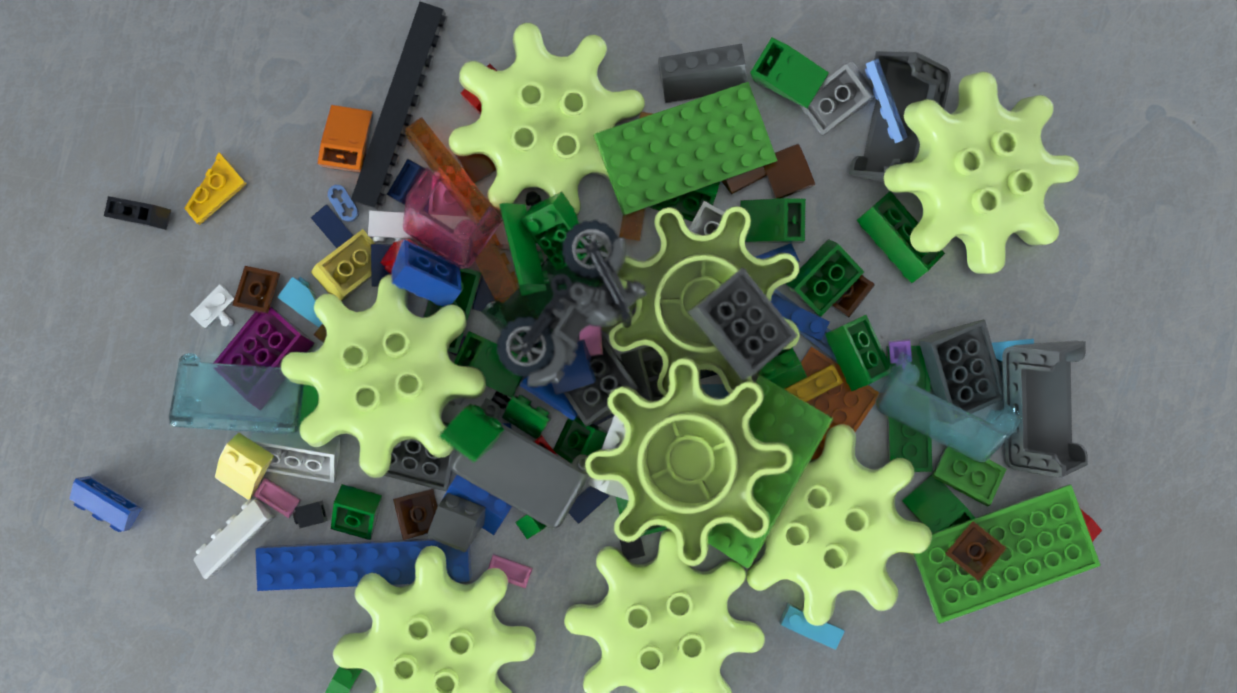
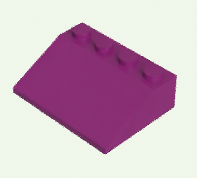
M270 306L268 314L254 312L211 366L248 402L262 408L286 378L281 370L283 358L291 352L307 353L314 342Z

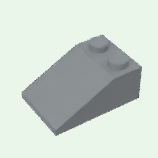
M854 62L846 63L824 81L808 109L803 106L801 107L823 136L867 105L875 96L871 85Z

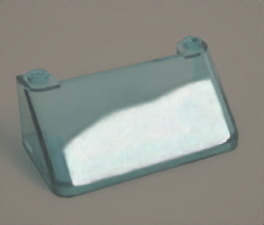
M902 351L875 401L876 408L882 414L977 462L989 460L1016 431L1022 420L1016 409L1007 404L1001 410L995 411L991 409L987 418L983 420L917 387L916 384L919 380L920 372L915 365L910 363L911 356Z
M187 353L179 358L169 412V424L174 427L282 434L294 433L300 427L304 385L292 383L283 374L281 367L201 363V359L196 354Z

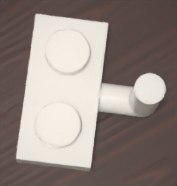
M219 284L190 315L205 329H208L217 318L221 320L222 326L232 327L234 321L224 311L233 303L234 297Z

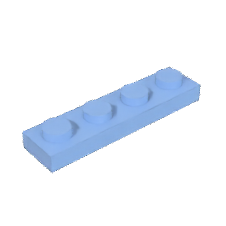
M875 59L866 63L867 68H865L868 79L872 80L874 85L873 94L875 98L880 101L881 115L884 120H887L889 125L887 128L888 134L897 143L906 139L907 134L880 61Z

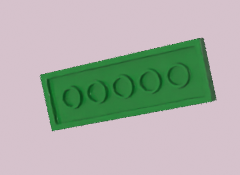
M886 346V357L893 370L892 373L887 375L889 462L896 458H904L912 464L914 472H932L931 387L921 347L911 346V362L891 364L889 346Z

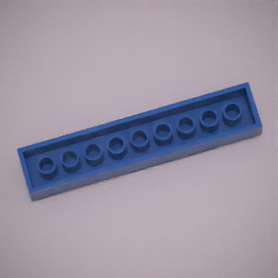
M432 539L260 546L255 548L257 591L357 587L361 578L369 573L382 576L391 585L411 584L416 579L415 564L418 555L422 549L428 546H437L445 553L447 573L453 581L470 582L472 579L470 546L466 552H463Z

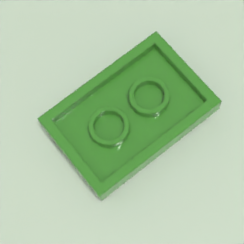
M950 439L932 477L988 507L991 505L1007 469Z

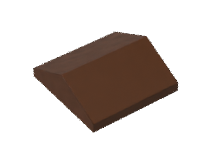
M244 266L232 306L256 313L268 314L280 273Z
M861 275L831 307L849 318L875 284Z
M429 489L393 499L403 540L428 534L438 507L434 490Z
M972 521L945 554L972 577L980 581L1007 548Z

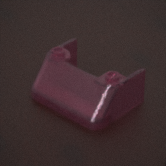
M426 168L406 197L403 230L410 237L455 266L462 269L468 268L475 261L503 220L492 207H489L478 224L467 219L459 222L456 228L452 229L423 211L429 197L441 182L429 168Z

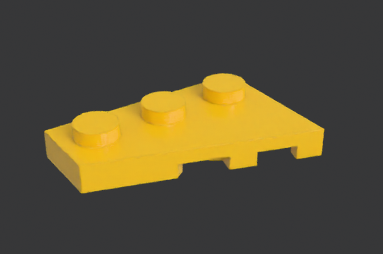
M220 152L215 157L216 161L211 169L207 170L206 177L200 187L196 188L184 208L198 225H201L247 185Z

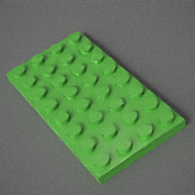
M749 82L594 134L623 216L777 161Z
M760 375L756 383L763 389L764 396L760 406L749 418L750 431L755 439L760 442H779L787 445L792 451V463L785 472L761 475L753 483V497L767 511L770 519L765 534L756 538L749 537L735 525L726 522L715 525L708 533V543L746 568H750L833 420L829 415Z
M1070 484L932 533L929 547L924 552L913 553L939 624L1101 566L1074 490ZM972 521L1007 548L980 581L972 577L945 554Z

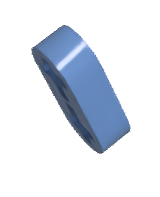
M340 185L331 186L328 190V198L339 216L347 222L355 221L358 218L359 210L354 201L351 200L347 190ZM336 189L339 192L343 191L341 194L343 202H340L337 198L333 199ZM345 204L349 209H354L352 217L344 216L346 210L343 206Z

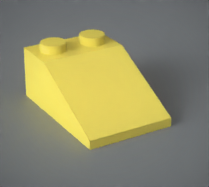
M362 229L317 263L311 271L312 275L329 294L335 295L342 302L371 278V244H375L374 241Z
M238 432L226 444L218 461L215 478L246 499H252L274 455Z

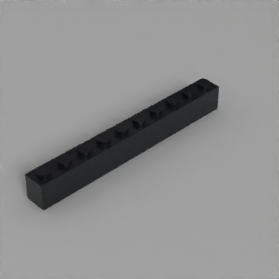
M419 2L351 200L356 203L378 210L379 206H382L385 201L386 194H383L385 187L389 186L392 181L393 175L390 173L392 167H396L400 155L397 153L399 147H403L406 135L404 133L406 127H410L413 115H411L413 107H417L419 103L420 87L423 88L426 83V69L432 65L434 56H432L433 49L438 47L441 38L438 36L440 29H444L447 22L446 13L442 8Z

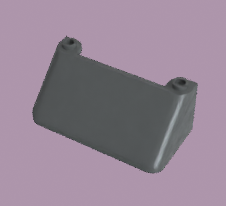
M876 51L874 60L879 59L907 138L895 143L894 139L890 138L887 130L889 125L887 120L883 119L880 112V101L876 99L864 157L856 156L850 165V175L884 183V174L890 166L911 163L919 153V138L908 127L904 119V112L907 106L914 102L929 99L938 103L943 109L945 108L951 80L950 71L947 67L918 52Z
M1086 341L1012 345L1003 351L1005 460L1011 469L1062 478L1088 465V455L1085 447L1078 443H1072L1071 362H1079L1085 357Z
M486 398L481 405L484 414L489 418L493 417L498 420L501 414L499 405ZM503 424L501 426L505 430L496 443L475 463L456 450L450 463V468L455 474L550 528L560 527L589 478L585 468L586 460L589 456L579 455L571 464Z

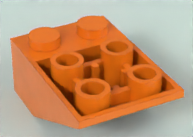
M331 105L320 144L317 164L321 167L360 173L366 157L373 111Z

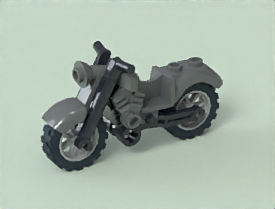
M586 220L579 225L576 224L567 233L563 242V256L569 269L580 278H586V280L599 279L603 285L591 287L578 281L572 283L566 275H557L551 282L553 299L543 309L537 320L531 317L517 318L515 321L509 322L500 332L501 334L497 340V353L500 361L511 373L521 377L529 376V387H539L549 383L554 384V382L558 384L564 375L563 369L566 364L570 366L577 356L574 352L578 349V336L584 328L590 325L594 327L612 326L618 321L620 314L623 319V327L629 328L633 318L629 307L637 299L648 295L644 291L645 286L636 280L633 283L627 281L626 290L624 289L617 274L621 270L626 258L625 239L619 238L615 230L604 222ZM592 235V241L588 244L583 237ZM596 235L602 237L604 241L597 244L595 241ZM579 241L585 245V249H576ZM607 244L608 254L600 251L599 248ZM586 253V256L581 262L576 254ZM588 259L591 260L593 266L585 264ZM566 283L567 289H561L559 292L557 286L559 284L563 286ZM527 331V334L523 339H521L517 335L521 332ZM514 337L521 343L520 346L510 347ZM542 341L543 345L541 347H537L538 344ZM511 350H521L517 359L513 357ZM523 355L528 356L529 361L527 363L519 362Z

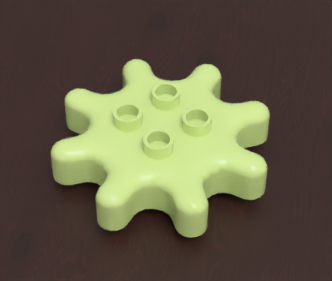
M523 23L516 28L513 35L515 62L509 68L495 71L478 61H469L462 66L459 81L467 91L474 94L480 100L482 111L480 118L475 123L458 127L452 131L449 137V147L458 156L484 154L493 161L497 175L487 193V200L493 208L500 210L499 204H513L522 190L537 188L547 194L548 198L562 191L573 206L577 216L581 209L578 195L580 181L589 174H598L610 181L594 134L613 128L620 121L638 116L644 109L645 100L643 95L637 90L628 89L611 92L601 85L597 77V70L605 57L607 45L600 36H586L571 55L559 57L550 54L546 50L540 29L535 24Z
M979 72L967 75L961 79L959 83V104L956 111L952 114H949L938 103L929 99L914 102L907 106L904 112V119L908 127L919 138V153L911 163L890 166L884 174V183L892 192H910L915 194L922 203L923 217L913 229L910 238L911 245L918 252L940 251L956 236L966 245L967 262L971 271L978 274H994L999 272L1005 265V246L1011 234H1017L1029 245H1048L1057 240L1059 226L1045 209V194L1052 184L1067 183L1074 180L1078 175L1079 165L1071 156L1049 154L1042 144L1041 131L1053 114V103L1049 98L1043 95L1023 98L1011 111H1008L999 102L995 77L988 72Z
M734 206L727 209L717 229L705 235L695 234L690 231L686 226L683 216L677 209L671 207L662 209L655 217V227L661 240V248L658 254L646 261L626 256L624 264L617 274L624 287L627 288V281L633 283L636 280L645 286L644 291L648 295L636 300V312L632 315L633 318L629 328L623 327V321L614 325L609 336L610 343L613 348L623 352L642 345H648L656 349L663 359V367L657 385L659 391L664 396L669 392L670 368L674 362L682 358L694 360L700 370L716 372L729 394H732L743 382L752 381L751 377L745 380L740 378L688 311L741 268L746 270L770 301L772 293L777 287L793 280L798 274V262L789 253H778L769 258L760 259L748 252L744 242L751 220L748 212L742 207ZM784 318L787 321V323L791 326V328L795 331V333L798 335L785 348H783L790 349L797 344V342L799 341L800 334L795 323L787 318Z
M392 274L382 278L378 286L375 304L365 311L355 312L349 310L333 294L319 296L314 304V312L326 328L327 336L324 344L319 350L311 353L291 352L283 358L281 363V370L287 379L292 383L313 386L319 395L318 407L300 425L299 429L302 439L311 446L321 447L339 434L355 436L360 442V467L367 475L374 478L382 477L388 472L393 448L404 440L413 439L419 441L435 457L448 456L454 447L439 437L446 428L441 418L444 407L453 399H476L484 393L486 388L485 378L480 370L473 367L455 365L448 356L449 345L464 332L467 325L463 310L459 306L452 304L442 307L430 317L422 318L412 314L408 310V290L400 289L392 284Z
M682 358L672 364L669 372V392L661 400L648 401L634 389L626 386L611 392L608 398L609 409L625 426L624 441L618 448L595 451L587 458L585 468L588 475L593 479L615 480L623 484L627 490L629 497L628 506L617 518L614 525L615 534L618 538L630 542L639 538L652 525L666 526L676 535L678 555L681 561L687 565L695 566L705 559L708 553L709 530L717 524L731 523L745 535L753 538L765 534L770 519L767 511L753 497V483L761 475L779 474L788 470L792 463L793 455L791 449L784 443L760 442L755 439L750 431L749 418L760 406L764 396L763 389L759 384L753 381H746L740 384L728 397L721 399L712 397L702 389L698 364L690 358Z
M845 424L832 427L827 432L822 455L817 459L809 461L765 540L764 555L748 569L746 574L749 586L758 591H764L780 580L788 579L797 583L802 588L805 596L804 617L810 624L815 626H821L828 622L833 615L837 595L847 590L860 592L870 605L879 611H886L892 608L898 598V588L886 571L888 558L896 552H924L932 540V533L929 527L920 522L903 519L895 508L894 499L897 492L913 479L914 468L907 459L896 458L884 467L876 470L862 466L855 457L856 434L850 426Z
M669 528L660 535L656 557L645 564L637 565L631 563L617 547L606 546L602 548L597 554L596 566L609 585L606 597L598 604H574L568 608L564 618L565 626L569 632L592 637L601 647L602 655L600 660L585 673L583 680L585 693H610L619 686L631 687L638 693H732L729 684L720 674L723 660L733 652L755 653L763 647L765 642L760 626L750 621L734 619L727 609L729 596L745 581L746 573L743 566L733 559H726L709 571L694 569L692 566L683 563L679 558L677 538L675 533Z
M428 546L422 549L418 555L415 564L416 579L408 586L395 587L382 576L375 573L366 574L361 578L355 589V597L358 603L371 615L373 621L372 628L366 632L349 633L342 636L334 648L333 657L336 664L340 667L361 668L370 672L377 685L372 693H512L500 681L497 671L504 663L524 661L532 657L535 651L536 636L533 630L528 627L503 625L495 615L494 607L504 597L507 590L508 578L504 571L498 568H491L486 570L475 582L467 585L453 581L447 573L445 553L437 546Z

